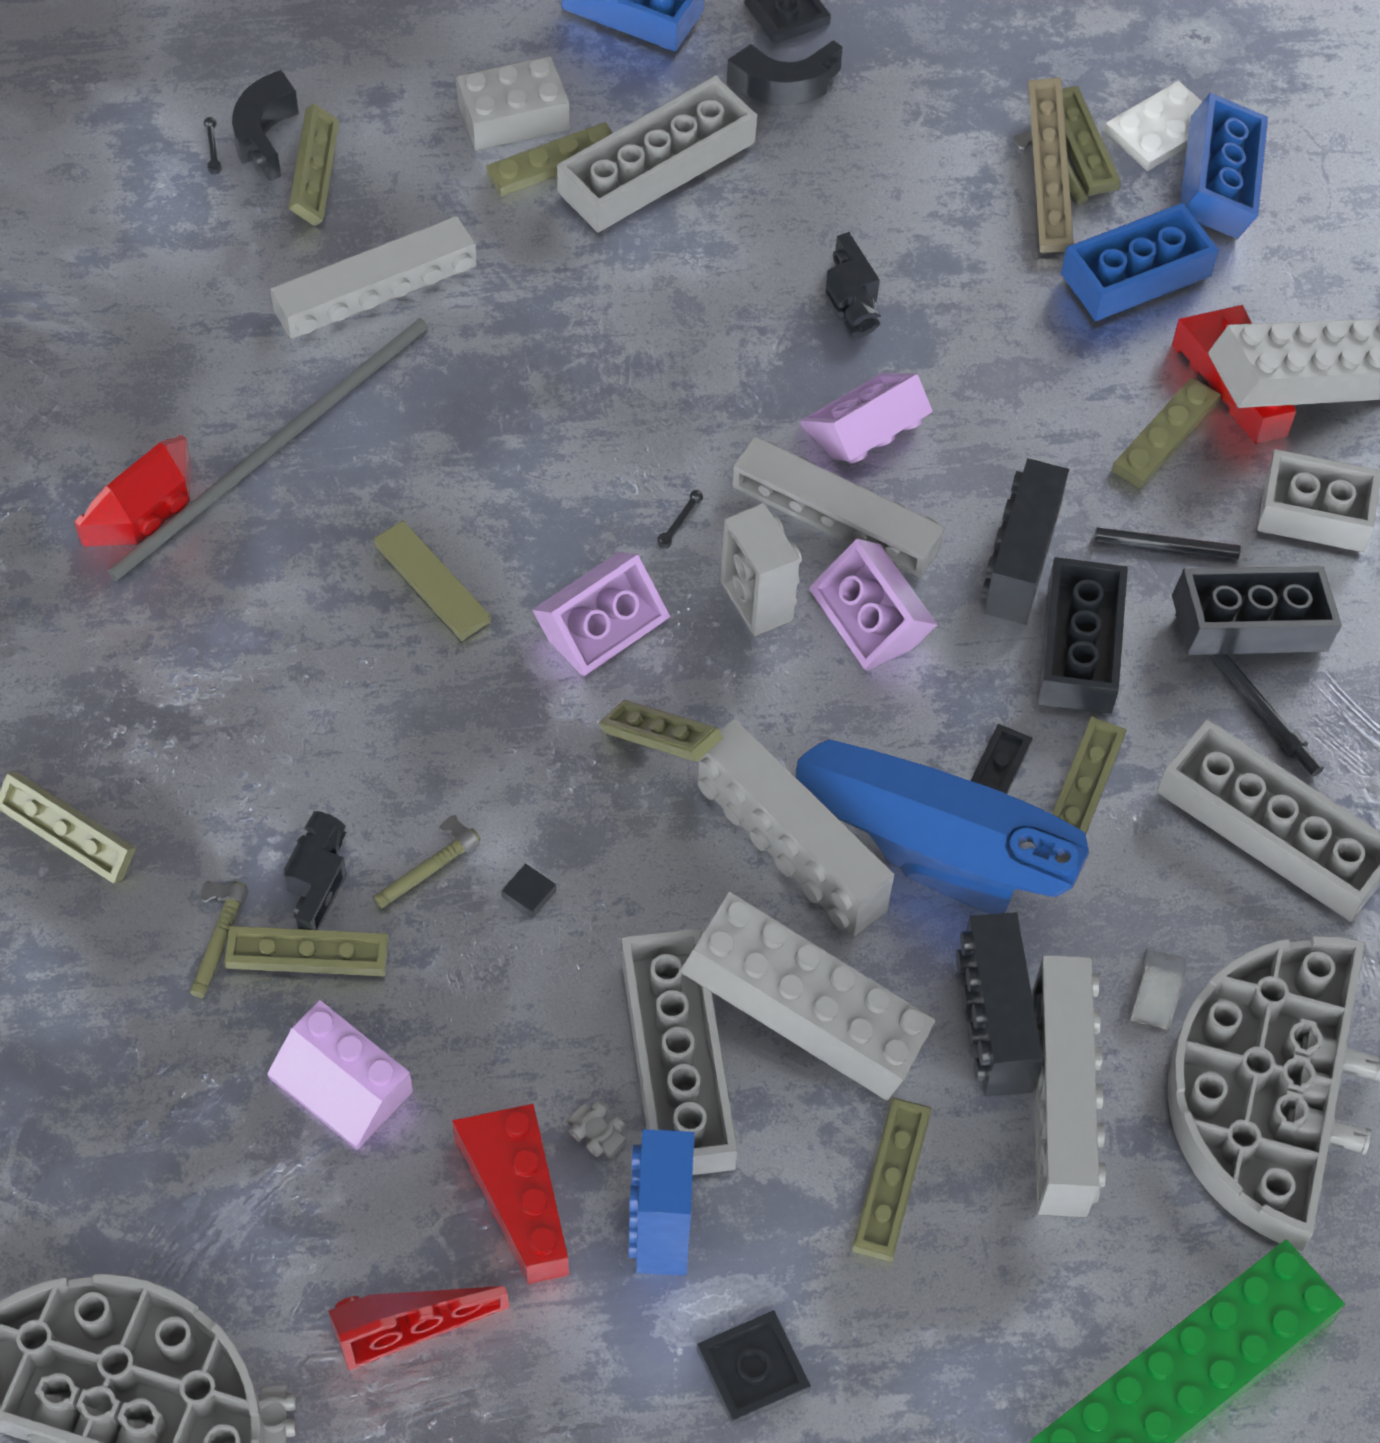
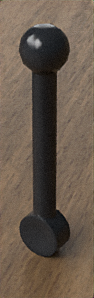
M208 117L204 120V126L208 130L211 159L208 163V170L211 174L216 175L222 170L221 163L217 160L214 128H216L217 122L213 117Z
M693 490L690 493L689 502L666 533L658 536L660 548L667 549L672 545L674 533L695 504L702 502L704 497L700 490Z

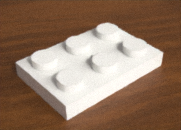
M1177 81L1106 122L1104 132L1146 171H1149L1187 148L1190 116L1202 101L1180 81Z

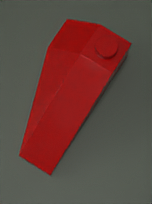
M505 1286L373 1294L362 1298L351 1296L339 1301L335 1308L328 1310L348 1371L505 1310L509 1308V1301Z

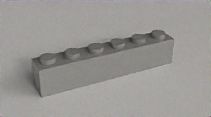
M455 216L270 288L273 310L290 339L306 335L316 329L342 321L346 317L372 309L394 298L403 297L427 285H433L447 277L466 272L470 268L477 266L476 243L459 217Z
M755 436L734 465L733 488L849 544H852L855 539L881 544L896 567L919 578H922L941 549L945 527L939 525L935 520L916 514L898 502H891L875 494L867 487H860L845 480L835 472L822 469L804 457H797L781 449L773 442H766Z

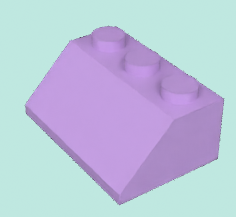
M880 373L800 420V423L806 432L833 460L855 463L867 457V451L875 446L881 447L894 441V435L898 432L911 430L923 423L922 418L932 413L933 410L918 374Z
M855 539L809 587V590L864 670L875 668L913 650L938 625L881 544Z
M617 552L532 609L549 642L583 676H586L670 618L639 555Z
M321 1000L291 1028L267 1073L272 1081L356 1150L413 1093L410 1072Z

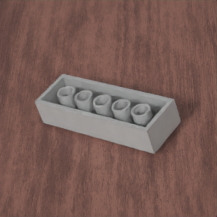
M714 76L557 164L558 193L599 233L754 144L756 140L757 114L717 76Z
M1380 319L1228 325L1208 352L1238 408L1380 400Z
M734 718L719 730L723 739L699 760V789L708 799H715L723 807L725 815L734 825L740 824L749 833L752 843L759 850H766L775 859L777 867L785 876H792L801 885L803 893L811 902H818L828 912L830 920L840 930L845 929L854 938L888 911L894 873Z
M1207 719L1164 770L1157 793L1348 921L1352 922L1380 886V832L1210 720Z
M730 891L680 970L682 974L886 1101L905 1080L936 1019Z
M701 928L621 937V961L646 1129L694 1132L693 1175L736 1170L738 1150L712 993L680 972L702 936Z
M1043 955L1033 988V1004L1043 1055V1062L1035 1083L1037 1215L1087 1217L1092 1204L1099 1201L1100 1188L1105 1187L1106 1165L1105 1162H1099L1098 1148H1103L1105 1129L1103 1123H1097V1110H1101L1103 1106V1086L1096 1085V1072H1100L1102 1066L1101 1047H1095V1034L1100 1032L1101 1014L1100 1010H1096L1093 1007V997H1098L1099 974L1092 973L1091 957Z

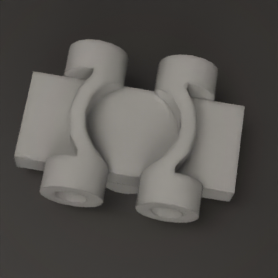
M596 1101L591 1107L583 1103L567 1120L568 1124L571 1125L568 1130L569 1134L578 1142L585 1137L588 1143L586 1147L594 1156L598 1157L603 1152L610 1159L613 1158L627 1142V1138L621 1134L626 1128L625 1124L616 1116L609 1122L605 1121L603 1117L608 1111L600 1102Z
M287 1385L261 1387V1395H257L263 1419L264 1443H287V1437L296 1436L295 1418L288 1419L287 1411H296V1394L288 1393Z

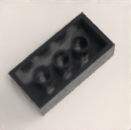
M1027 458L1023 472L1016 470L1011 488L1012 493L1010 499H1007L1002 526L998 529L994 543V552L989 558L985 573V581L980 597L987 599L984 614L1027 625L1060 512L1070 469Z
M1054 557L1048 581L1037 704L1112 714L1119 692L1128 566Z
M1324 566L1183 569L1172 593L1187 655L1328 652L1342 627Z
M1013 912L969 916L966 931H961L960 933L961 949L956 950V964L958 973L965 974L966 985H962V1001L964 1009H970L972 1021L968 1022V1038L970 1045H976L978 1058H974L975 1080L977 1083L982 1082L985 1097L1033 1093L1043 1062V1055L1018 914Z

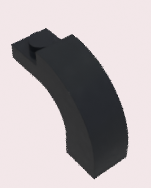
M833 40L806 59L796 62H783L768 57L750 44L728 59L726 83L742 95L765 104L788 106L807 103L827 93L828 79L835 77L841 70L843 47Z
M282 70L266 75L251 84L238 98L232 114L235 144L241 163L245 164L252 161L257 171L262 170L269 181L281 177L278 153L266 137V133L278 122L299 114L296 90Z

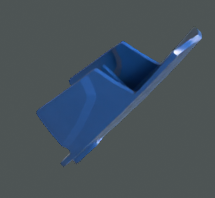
M831 739L821 742L808 750L797 762L796 778L840 821L868 833L887 861L899 867L906 877L988 914L1006 913L1015 889L1051 897H1057L1074 887L1089 855L1085 832L1066 821L1013 796L929 766ZM1025 842H1031L1036 848L1022 849L1020 846ZM1061 856L1070 857L1066 863L1056 861Z

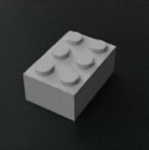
M551 56L456 76L458 106L475 151L570 130L569 100Z
M1274 449L1265 476L1257 531L1364 553L1375 525L1380 487V470Z
M765 503L724 519L721 584L754 637L794 620L795 605L798 602L796 596L797 584L800 582L798 575L799 563L802 562L799 548L794 542L788 541L780 518L776 514L772 515Z

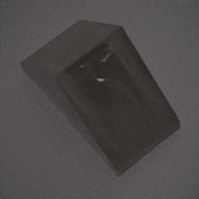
M1146 948L1130 1021L1170 1030L1185 977V958Z

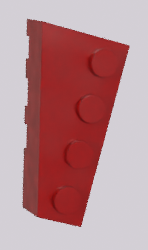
M1238 305L1179 318L1172 346L1178 353L1183 352L1189 359V366L1196 375L1201 374L1210 384V388L1221 394L1220 398L1230 408L1229 414L1251 440L1258 444L1288 437L1296 414L1294 405L1238 408L1208 355L1209 350L1228 325L1252 324L1244 306Z
M534 1103L452 1120L454 1140L460 1152L463 1153L493 1217L497 1220L527 1284L569 1276L568 1254Z

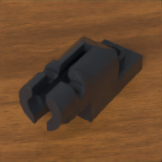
M846 232L837 236L836 250L833 252L835 266L827 271L825 292L836 308L838 316L841 319H848L844 322V325L853 338H861L872 333L880 325L878 318L881 315L875 305L878 298L880 279L850 232Z
M314 811L305 826V830L308 831L306 836L302 835L298 838L297 844L284 868L287 891L300 897L294 910V918L297 921L298 929H320L347 876L344 857L339 856L343 839L347 833L344 831L346 826L336 817L321 811Z

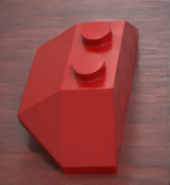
M181 434L176 438L159 442L106 485L90 503L86 513L81 514L74 521L80 543L85 547L137 545L145 537L154 533L173 514L180 512L190 501L191 457L187 438Z

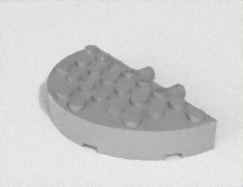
M1312 936L1311 940L1290 942L1289 939L1280 940L1249 951L1226 965L1214 975L1210 983L1191 1005L1174 1045L1167 1079L1170 1119L1176 1139L1186 1161L1205 1189L1224 1209L1248 1227L1278 1243H1282L1287 1239L1295 1249L1303 1251L1314 1232L1329 1145L1365 1155L1370 1143L1368 1137L1371 1136V1129L1335 1121L1336 1117L1334 1114L1342 1072L1370 1079L1374 1082H1378L1380 1078V1056L1348 1048L1347 1041L1365 942L1342 937Z
M93 1274V1277L71 1280L63 1277L39 1283L0 1301V1433L26 1440L29 1443L265 1442L262 1427L263 1419L257 1395L246 1365L238 1350L217 1323H214L205 1313L199 1310L197 1305L178 1293L150 1281L133 1277Z

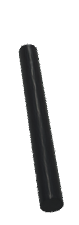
M1096 527L1094 537L1095 542L1239 559L1241 545Z

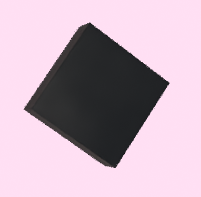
M525 863L501 890V896L533 918L556 892V884Z

